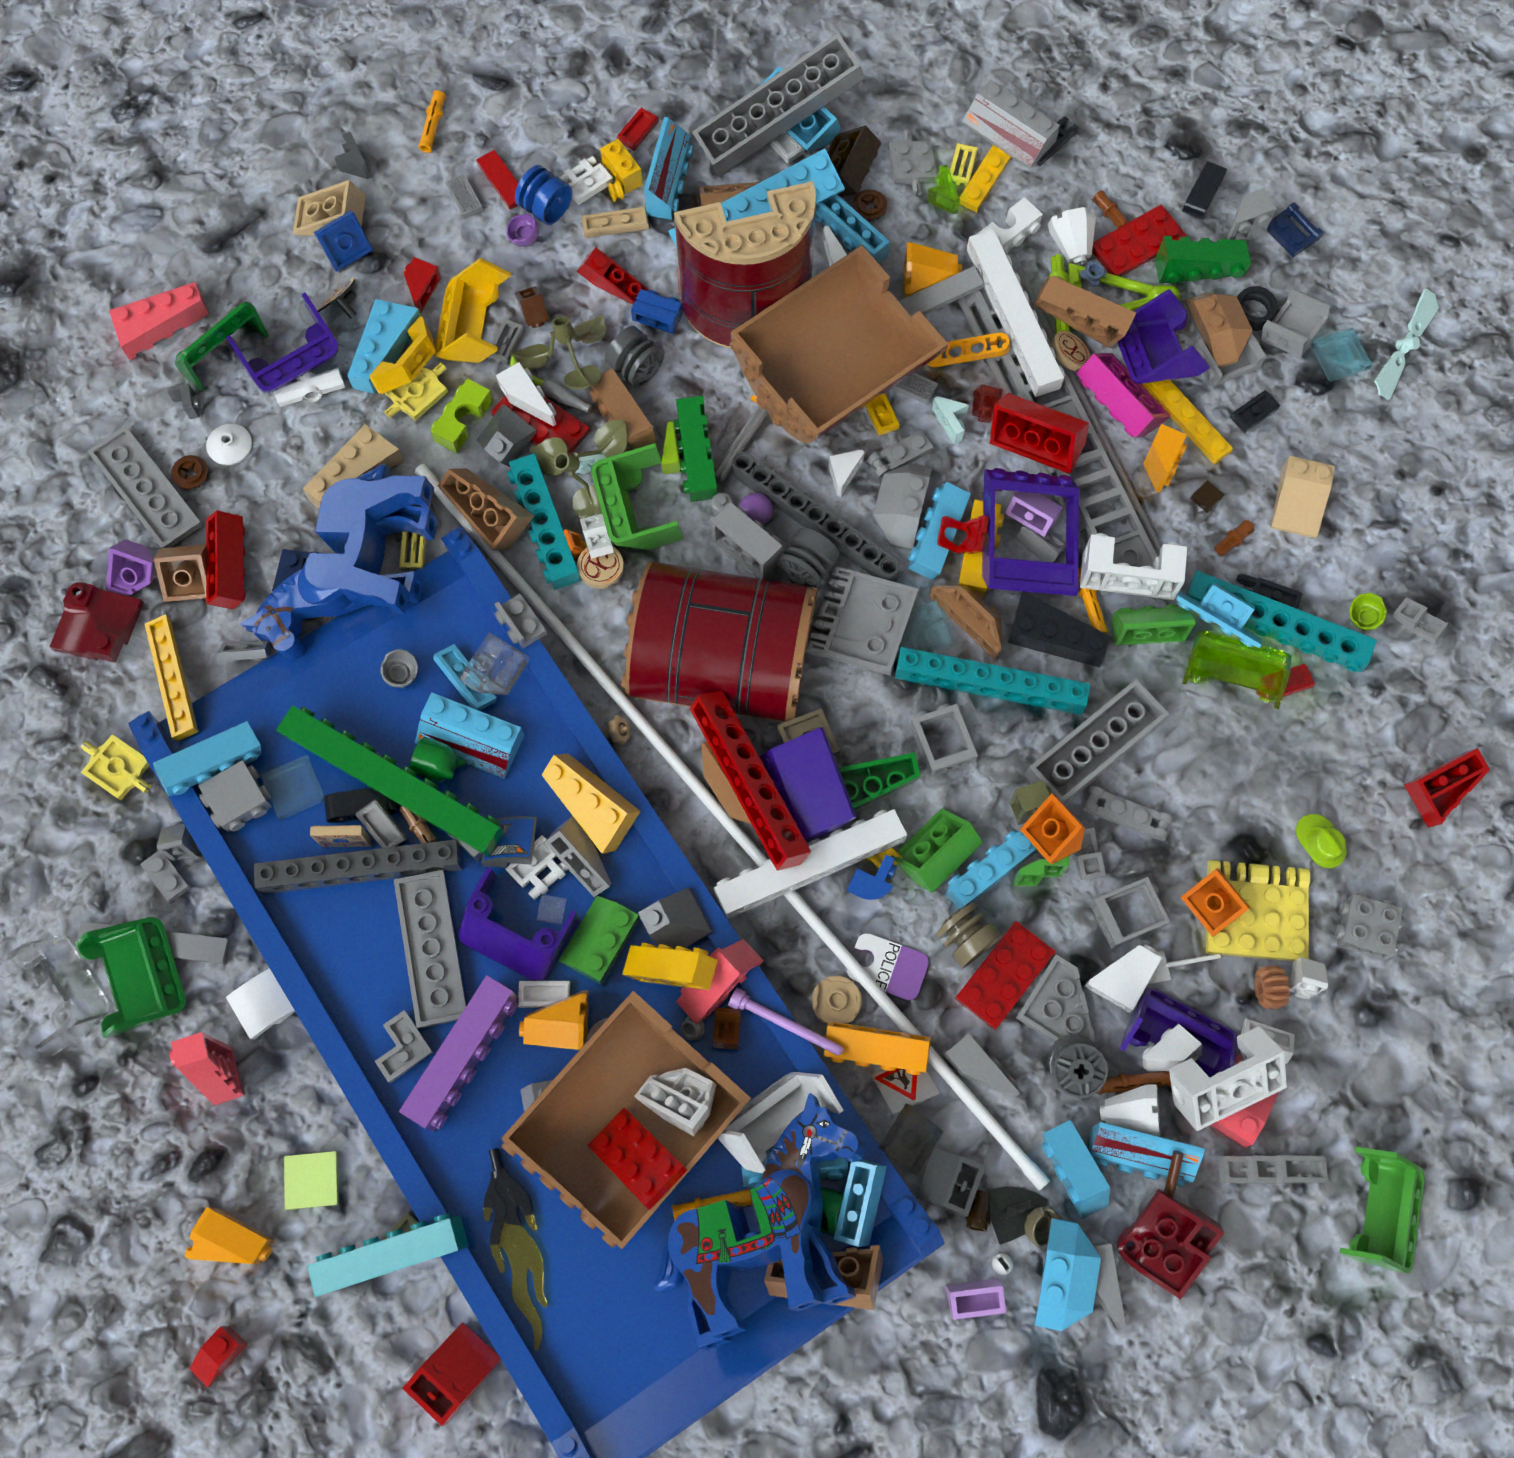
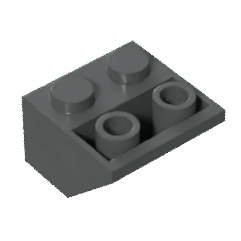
M933 1148L915 1198L966 1218L970 1212L986 1166L961 1155Z

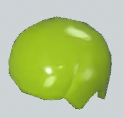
M1371 592L1358 595L1353 599L1349 608V617L1353 625L1363 631L1376 630L1384 623L1387 614L1383 599Z

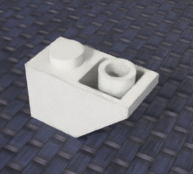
M1302 957L1293 961L1289 978V991L1295 992V996L1299 998L1310 999V997L1326 990L1328 979L1325 964Z
M1178 1024L1173 1029L1169 1028L1161 1036V1040L1155 1046L1150 1045L1144 1051L1142 1057L1143 1068L1146 1071H1169L1170 1068L1192 1058L1196 1061L1202 1055V1043Z

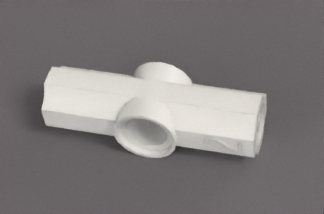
M339 368L319 374L307 372L297 378L296 381L290 382L274 391L280 407L302 400L311 403L321 399L322 394L345 388V383Z

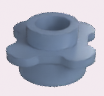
M1089 261L1086 269L1080 272V277L1089 281L1092 286H1098L1101 277L1106 275V270L1100 263Z

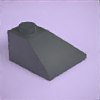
M502 404L477 438V442L496 460L510 467L509 461L515 460L520 456L537 433V430L506 405Z
M690 887L660 899L638 912L648 934L658 945L670 946L673 950H675L676 946L686 948L713 932Z

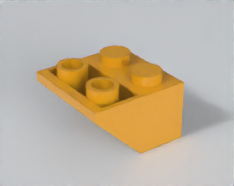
M1163 424L1160 425L1143 463L1155 491L1159 493L1164 485L1169 486L1187 447V444L1184 443L1187 434Z

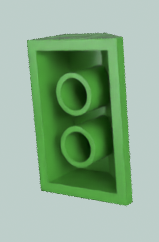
M1168 605L1164 608L1146 606L1135 610L1124 607L1115 611L1111 619L1115 646L1183 642L1196 624L1190 611L1178 607V605Z
M941 808L897 851L903 858L898 856L896 858L892 856V858L895 859L897 865L917 885L933 893L983 842L970 822Z
M596 896L558 961L602 986L639 924V915L617 902Z

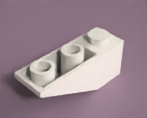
M517 363L496 375L498 385L510 404L552 426L556 425L554 418L557 415L550 402L546 404L544 401L545 395L539 385L535 387L533 384L534 378L528 368L523 369L521 364Z

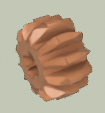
M1274 965L1261 967L1259 970H1256L1254 989L1258 1003L1264 1008L1279 1009V1007L1287 1005L1290 997V986L1285 970L1281 969L1280 966Z

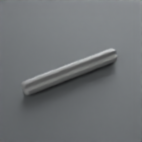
M757 406L714 470L716 479L720 481L725 480L733 468L732 461L734 455L745 450L767 417L768 411L766 409L763 410L760 406Z

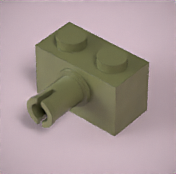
M1044 780L1015 790L1009 804L1018 825L1026 823L1052 793L1049 786L1046 787Z

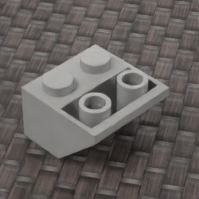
M1265 188L1244 195L1226 239L1248 241L1259 239L1265 235L1276 211V207Z

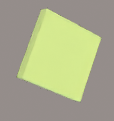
M337 1151L284 1156L285 1210L339 1205Z

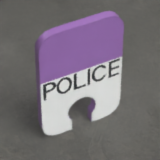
M865 933L859 936L855 949L860 951L867 950L873 954L874 962L872 965L863 968L885 993L905 1000L915 999L919 994L929 961L927 956L922 952L872 934ZM847 969L848 977L851 980L858 982V980Z

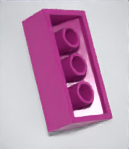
M1094 353L1076 373L1081 378V384L1094 392L1095 399L1100 404L1106 405L1110 410V415L1125 426L1124 430L1131 437H1144L1171 417L1142 384H1137L1131 379L1128 369L1113 353Z

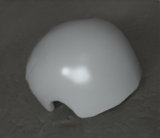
M396 649L385 655L380 673L384 682L389 686L404 688L415 680L418 673V664L415 656L409 651Z

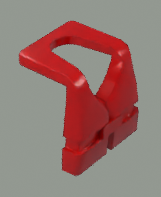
M982 515L964 523L948 516L942 517L937 545L958 554L982 552L986 538L984 534L987 533L989 517ZM946 528L964 530L967 537L957 546L945 537Z

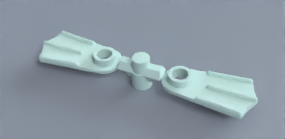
M1428 289L1423 290L1416 305L1413 317L1408 324L1409 332L1404 339L1396 341L1398 351L1392 354L1374 380L1378 389V395L1386 398V400L1391 399L1404 369V355L1409 350L1419 348L1420 340L1418 336L1422 335L1439 309L1436 294Z

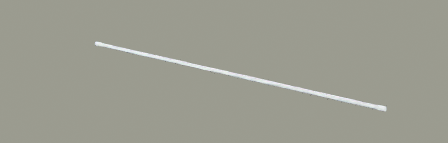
M425 464L418 466L415 469V474L417 476H425L434 487L433 493L758 867H762V863L768 860L763 852L735 820L729 817L721 804L499 550L493 551L439 489V481ZM794 890L785 894V898L903 1033L921 1035L797 891ZM930 1046L929 1063L1040 1191L1051 1180L1035 1162L1031 1161L934 1048Z

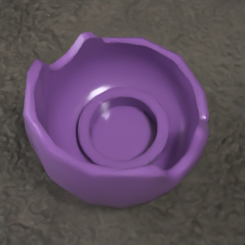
M528 213L517 215L511 218L507 224L506 235L514 245L527 247L538 238V223Z
M759 492L745 496L739 505L746 511L750 519L753 521L757 520L762 525L767 522L769 523L773 516L774 507L772 501L766 495Z

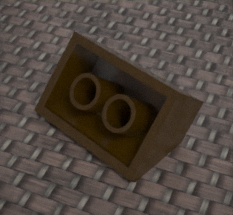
M866 125L839 133L834 138L827 152L845 188L843 192L837 194L840 197L855 195L860 191L861 184L869 173V168L878 154L877 151L881 142Z

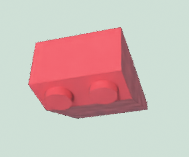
M1240 1054L1236 1055L1235 1065L1242 1061ZM1279 1092L1210 1126L1244 1148L1252 1146L1264 1127Z

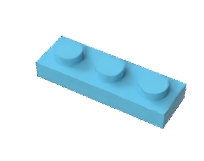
M455 644L434 654L433 660L471 708L480 711L495 703L497 697Z

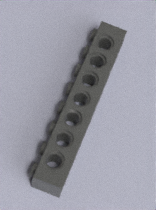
M456 840L254 863L255 889L262 894L403 878L438 870H444L445 872L462 871L461 849Z

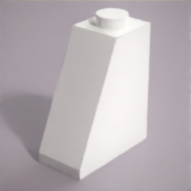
M1139 945L1091 978L1084 987L1129 1013L1136 1006L1162 958L1157 955L1158 952L1148 945L1142 947Z

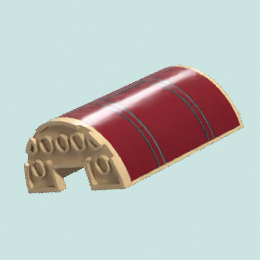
M813 181L767 191L771 212L726 222L721 202L674 212L680 296L683 312L691 326L704 338L717 345L731 348V331L812 278L816 194Z

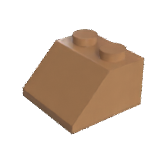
M206 544L160 548L153 559L164 602L206 598Z

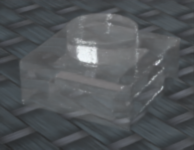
M541 895L537 921L562 925L567 899Z

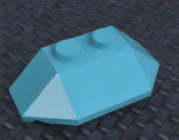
M1051 1218L1035 1326L1063 1331L1093 1312L1101 1256L1076 1222Z

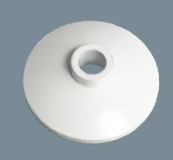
M225 424L216 428L209 435L206 449L211 459L216 463L235 465L249 455L252 449V438L244 427L237 424Z

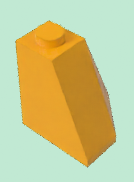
M907 242L903 266L904 298L962 272V264H958V255Z
M583 990L527 1014L524 1017V1021H520L519 1036L523 1037V1044L580 1050L586 1044L588 1035L589 990Z
M206 1207L191 1231L189 1239L193 1240L192 1248L189 1246L186 1249L184 1257L192 1260L260 1265L272 1253L273 1248L271 1245L274 1240L222 1209Z

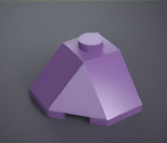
M124 539L109 548L106 590L130 596L152 583L154 560L146 546Z

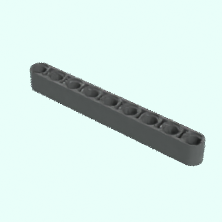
M739 452L734 455L732 461L733 475L737 480L754 492L766 495L775 507L803 527L812 529L825 536L836 546L842 555L870 575L893 582L897 581L900 563L894 556L750 454ZM742 464L747 465L746 468H739L738 466ZM759 477L765 478L764 481H758L756 479ZM781 490L783 491V493L776 494L774 493V491ZM800 503L802 506L794 507L792 504ZM811 516H818V517H820V519H819V520H812L810 517H811ZM829 529H836V530H838L839 532H837V533H830L828 530H829ZM855 542L857 545L852 547L846 543ZM873 555L875 559L869 560L865 556ZM891 568L894 570V572L887 573L884 571V569Z

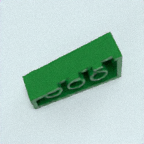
M1164 236L1155 259L1159 284H1174L1181 281L1195 282L1202 279L1217 280L1223 277L1238 278L1246 275L1251 264L1246 240L1219 239L1217 242H1211L1210 238L1190 241V237L1172 240L1171 236Z
M696 396L676 399L678 419L674 420L675 433H680L681 438L677 440L678 453H683L684 460H680L681 473H686L687 480H683L684 493L689 494L690 502L712 499L717 494L713 459L711 458L710 438H708L704 397Z
M915 752L839 767L854 811L918 781L921 776Z

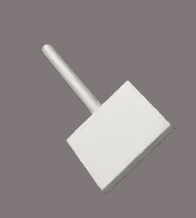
M1159 951L1157 955L1162 959L1148 984L1170 981L1169 967L1220 959L1221 955L1213 954L1167 963L1164 951Z

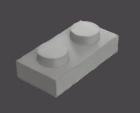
M266 640L222 643L217 652L219 662L227 661L228 663H236L246 659L260 661L267 658L271 645Z
M157 851L141 863L143 869L169 903H172L191 889L172 861L160 851Z

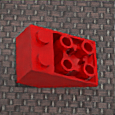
M462 1322L422 1364L402 1389L441 1426H444L451 1421L501 1361V1358L487 1343Z

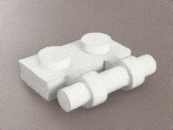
M593 156L587 160H581L579 165L571 170H565L563 175L559 177L566 183L568 182L572 187V198L578 205L608 187L609 182L613 183V177L600 163L592 167L597 164Z
M543 835L534 842L532 865L511 863L505 868L522 888L529 882L535 886L528 892L533 900L537 899L541 894H546L549 891L548 887L557 879L561 880L568 870L562 862L557 865L553 861L557 856L544 843L547 839ZM548 867L551 872L543 880H540L537 875Z

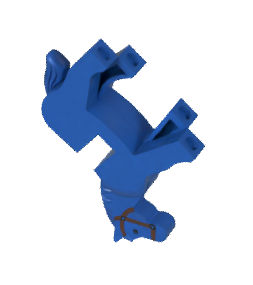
M381 464L356 479H344L330 486L321 500L315 532L335 553H310L303 568L289 576L276 587L261 604L256 614L242 621L240 625L246 627L248 632H253L261 641L271 642L273 647L286 659L295 660L304 652V643L299 639L304 619L323 616L337 617L368 605L385 606L393 609L397 614H405L407 602L420 603L424 581L415 571L379 575L384 559L385 536L397 532H413L421 535L426 540H434L438 518L430 510L434 491L433 485L425 476H391L390 468L386 464ZM411 504H416L421 507L411 506Z

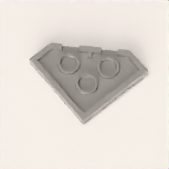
M1056 954L1016 1019L1053 1043L1065 1035L1073 1034L1087 1037L1092 1042L1096 1038L1091 1026L1085 994L1082 991L1078 968Z

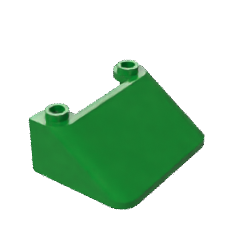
M244 302L231 309L226 316L176 355L175 366L200 392L205 389L192 367L227 339L226 336L232 335L248 322L265 339L269 337L254 305L250 302Z
M147 917L84 933L76 942L78 953L82 958L86 960L102 958L117 1012L107 1015L101 1022L103 1039L174 1015L185 1007L186 998L163 923L158 918Z

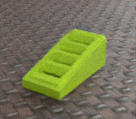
M672 421L668 422L661 461L663 474L679 473L681 471L675 428Z

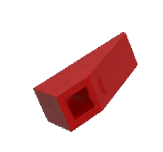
M597 247L586 256L576 271L594 286L632 305L640 289L648 290L646 286Z

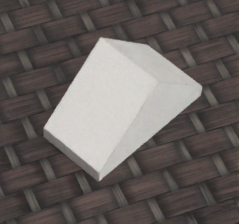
M856 450L829 456V470L837 496H842L863 464L865 451Z

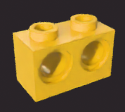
M619 139L600 148L602 165L613 177L614 181L619 180L624 194L643 185L641 168Z

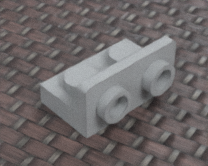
M518 594L502 605L499 602L494 604L497 611L494 613L496 619L501 626L506 624L509 629L507 632L509 638L514 644L519 643L522 649L547 634L545 628L521 594Z

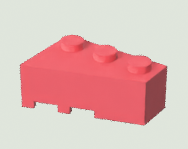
M744 939L724 949L719 947L710 955V957L718 960L710 990L686 987L680 990L682 995L676 1003L695 1024L707 1019L730 996L732 989L739 982L743 983L747 979L745 974L750 969L758 967L764 961Z

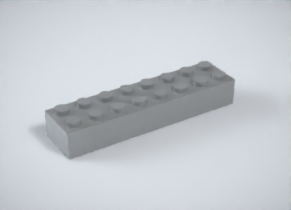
M838 32L692 131L720 176L865 79L860 64Z

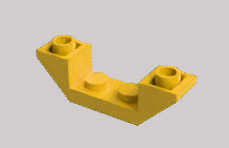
M419 316L407 330L413 343L395 364L381 361L369 376L379 394L412 382L436 353L432 333L422 316Z

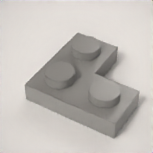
M405 1010L383 1024L396 1047L375 1060V1063L389 1083H392L434 1053Z

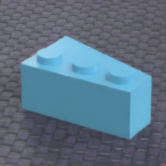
M1069 1120L1044 1132L1043 1143L1041 1144L1042 1150L1047 1158H1051L1054 1164V1171L1059 1180L1063 1182L1080 1219L1108 1207L1110 1186L1072 1121Z

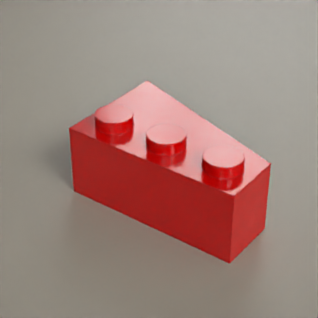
M1476 748L1456 756L1404 784L1429 828L1441 825L1446 820L1448 814L1461 803L1460 801L1464 796L1472 791L1490 769L1479 749Z

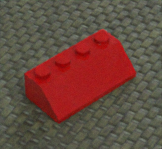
M1007 393L994 404L989 444L1070 474L1085 446L1089 422Z

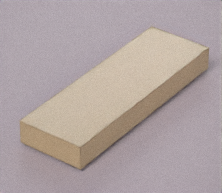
M645 206L581 216L585 238L649 229Z

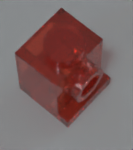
M981 384L974 390L972 416L978 417L977 420L979 422H991L993 420L994 404L1002 398L1003 389Z

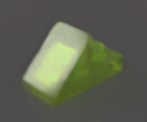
M948 165L939 166L938 176L935 177L936 187L928 189L927 201L945 211L957 214L960 199Z

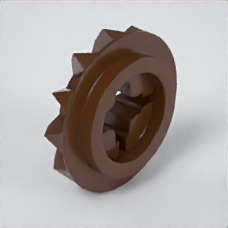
M872 189L863 190L854 197L853 208L863 218L868 219L869 222L872 219L879 220L880 216L885 215L887 200L879 191ZM874 201L873 208L871 207L866 210V205H870Z
M188 455L174 463L171 477L174 483L181 489L187 488L191 490L193 487L200 488V484L203 481H207L206 476L209 470L202 458ZM193 470L196 476L190 475L188 477L184 471L191 472Z

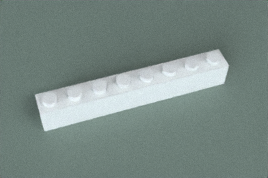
M994 229L970 236L966 250L984 282L986 293L1006 335L1009 337L1010 344L1034 396L1038 397L1059 390L1065 378L1064 370L1061 366H1058L1055 360V351L1047 343L1046 332L1038 324L1037 313L1029 305L1028 294L1020 286V277L1012 269L1011 258L1003 250L1001 237H997Z
M895 809L888 812L887 810L879 811L873 815L874 818L868 821L864 819L858 820L851 825V828L845 831L842 829L835 830L824 840H820V838L812 840L808 843L811 853L801 865L777 871L771 859H768L762 863V867L755 870L753 868L745 869L740 872V876L732 880L730 877L720 880L717 886L714 887V895L722 912L727 919H730L905 842L907 833Z

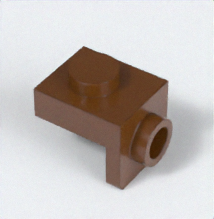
M731 1007L715 1009L712 1048L738 1050L741 1010Z

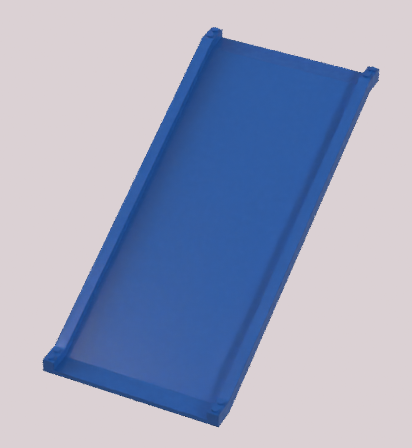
M460 526L441 538L447 552L425 564L423 569L415 570L424 581L420 603L407 602L405 614H397L393 609L385 606L368 605L332 619L300 638L304 643V652L299 658L289 660L277 652L191 703L198 732L178 742L171 737L167 718L158 722L150 710L137 716L128 724L142 754L160 782L155 773L154 762L246 721L249 723L261 745V755L255 761L246 764L255 767L260 776L256 780L260 787L265 785L271 795L268 801L272 807L267 810L265 815L256 819H250L237 831L227 832L222 827L217 828L210 815L214 814L210 806L206 808L199 797L202 794L198 786L200 784L189 787L183 794H173L168 798L420 1222L426 1221V1224L430 1225L435 1223L434 1217L450 1213L451 1218L458 1215L461 1216L469 1247L440 1257L552 1444L558 1458H646L852 1311L854 1307L830 1306L821 1303L797 1312L789 1309L788 1298L769 1296L764 1282L768 1265L747 1271L731 1272L727 1296L735 1312L745 1321L747 1330L730 1336L732 1342L710 1350L697 1348L687 1307L689 1295L687 1281L684 1278L680 1287L663 1293H658L654 1290V1283L659 1272L661 1256L668 1241L671 1226L675 1221L672 1205L692 1202L697 1197H700L701 1200L748 1188L749 1190L753 1189L743 1187L741 1164L718 1138L625 1247L621 1249L616 1245L612 1248L601 1238L604 1233L597 1226L592 1230L581 1220L580 1215L582 1212L576 1206L571 1209L560 1199L559 1195L561 1192L557 1188L551 1191L540 1181L541 1175L537 1171L532 1175L521 1165L520 1162L523 1159L517 1153L512 1157L501 1147L504 1143L501 1138L524 1113L520 1089L532 1083L553 1080L579 1051L523 1044V1037L519 1036L520 1021H524V1017L527 1014L541 1008L518 1007L512 1017L507 1016L502 1024L505 1026L502 1034L498 1039L494 1038L488 1046L491 1048L488 1056L483 1062H478L474 1068L477 1071L474 1078L469 1084H464L460 1091L462 1093L460 1100L454 1107L450 1106L445 1114L448 1116L445 1124L440 1130L436 1128L434 1132L429 1131L401 1114L399 1110L457 1021L418 1029L434 1053L392 1083L387 1081L375 1063V1060L396 1047L383 1024L405 1010L416 1025L394 879L262 894L255 889L254 863L382 848L360 820L340 823L326 822L325 795L371 787L276 731L291 706L293 705L298 709H301L302 706L308 708L315 713V719L321 721L324 718L335 725L334 730L341 733L342 730H345L356 737L354 742L360 745L365 742L376 749L374 753L378 752L381 756L386 754L397 761L396 766L400 769H403L404 766L410 768L411 758L417 746L415 740L421 713L431 692L470 707L433 660L435 653L455 644L497 697L495 703L480 711L521 727L524 738L505 779L465 764L463 767L456 768L454 771L455 776L452 779L441 783L433 782L438 785L436 790L443 794L446 790L459 798L457 800L458 803L463 806L466 803L473 805L480 810L478 814L484 818L487 815L495 819L518 816L537 817L535 841L541 835L547 839L573 815L543 778L542 773L553 755L568 753L641 811L616 851L602 854L594 844L611 882L610 887L597 896L617 902L638 914V912L658 900L690 887L713 932L686 948L692 952L694 948L708 951V956H710L717 948L724 949L741 940L541 641L538 639L522 649L519 643L514 644L507 634L509 629L506 624L500 625L494 615L497 612L494 604L499 602L502 605L512 598L480 550ZM396 649L409 651L415 656L418 664V673L415 680L404 688L389 686L384 682L380 673L385 655ZM416 775L417 779L421 780L422 782L424 781L425 778ZM397 803L398 812L390 816L407 836V839L397 846L421 844L415 833L409 830L410 825L400 812L401 805ZM427 821L426 824L437 838V842L453 840L445 831ZM361 825L372 838L371 847H321L310 836V828L312 826ZM460 846L462 871L445 872L466 1004L468 1005L486 975L512 990L518 997L519 981L531 980L468 948L459 939V929L467 902L487 866H482V859L477 862ZM558 857L553 860L557 865L561 863ZM490 867L497 878L487 894L493 902V909L488 919L530 941L533 940L535 934L542 928H551L560 933L573 910L577 912L580 921L571 935L569 943L596 898L588 892L569 869L561 880L557 879L548 887L549 891L546 894H541L537 899L533 900L528 894L535 887L531 882L522 888L505 868ZM546 867L537 877L543 880L551 870ZM641 918L602 986L557 961L545 981H570V996L583 990H589L588 1033L598 1021L609 1018L631 992L634 991L673 1026L672 1029L708 1062H712L751 1098L750 1100L791 1072L822 1074L844 1110L840 1114H832L837 1125L861 1138L865 1146L861 1159L885 1165L887 1168L869 1246L857 1247L834 1240V1236L820 1232L821 1237L830 1252L846 1251V1248L857 1247V1250L870 1249V1246L880 1245L883 1265L878 1291L945 1244L940 1230L910 1192L810 1041L745 1008L741 1010L738 1050L712 1048L715 1011L707 1019L703 1020L705 1031L701 1039H686L682 1034L681 1024L688 1015L676 1003L682 995L680 990L683 987L639 982L622 975L630 945L641 946L642 943H648L658 948V943L648 934ZM759 966L750 969L745 974L747 979L743 983L739 982L730 992V996L718 1007H730L728 1003L738 987L746 991V995L750 996V1000L796 1022ZM499 1148L503 1168H506L509 1175L528 1194L533 1214L524 1216L522 1209L518 1206L517 1214L523 1226L506 1224L505 1219L500 1234V1243L490 1245V1234L496 1214V1207H483L484 1198L491 1180V1172H493L488 1151ZM848 1162V1174H849L851 1162ZM844 1176L839 1180L820 1179V1187L844 1193L848 1176ZM752 1200V1206L749 1205L741 1208L744 1209L750 1233L755 1231L761 1233Z

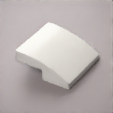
M270 968L255 976L226 997L250 1039H256L272 1025L280 1024L295 1012Z

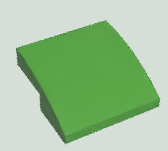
M1069 856L1054 864H1050L1044 858L1024 866L1017 872L1012 881V886H1038L1043 877H1062L1069 867Z

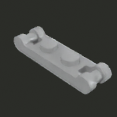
M1090 786L1088 801L1084 802L1082 808L1085 812L1161 841L1166 840L1168 825H1171L1173 821L1172 815L1158 812L1105 792L1099 787ZM1098 800L1105 802L1103 808L1097 805ZM1152 820L1158 822L1157 828L1150 826Z

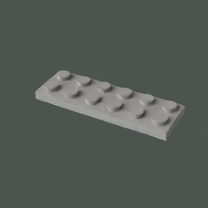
M126 426L87 451L161 548L173 547L203 526Z
M438 870L394 879L416 1027L421 1029L457 1021L467 1004L445 871Z

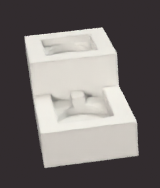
M598 514L580 519L591 559L614 553L603 515Z

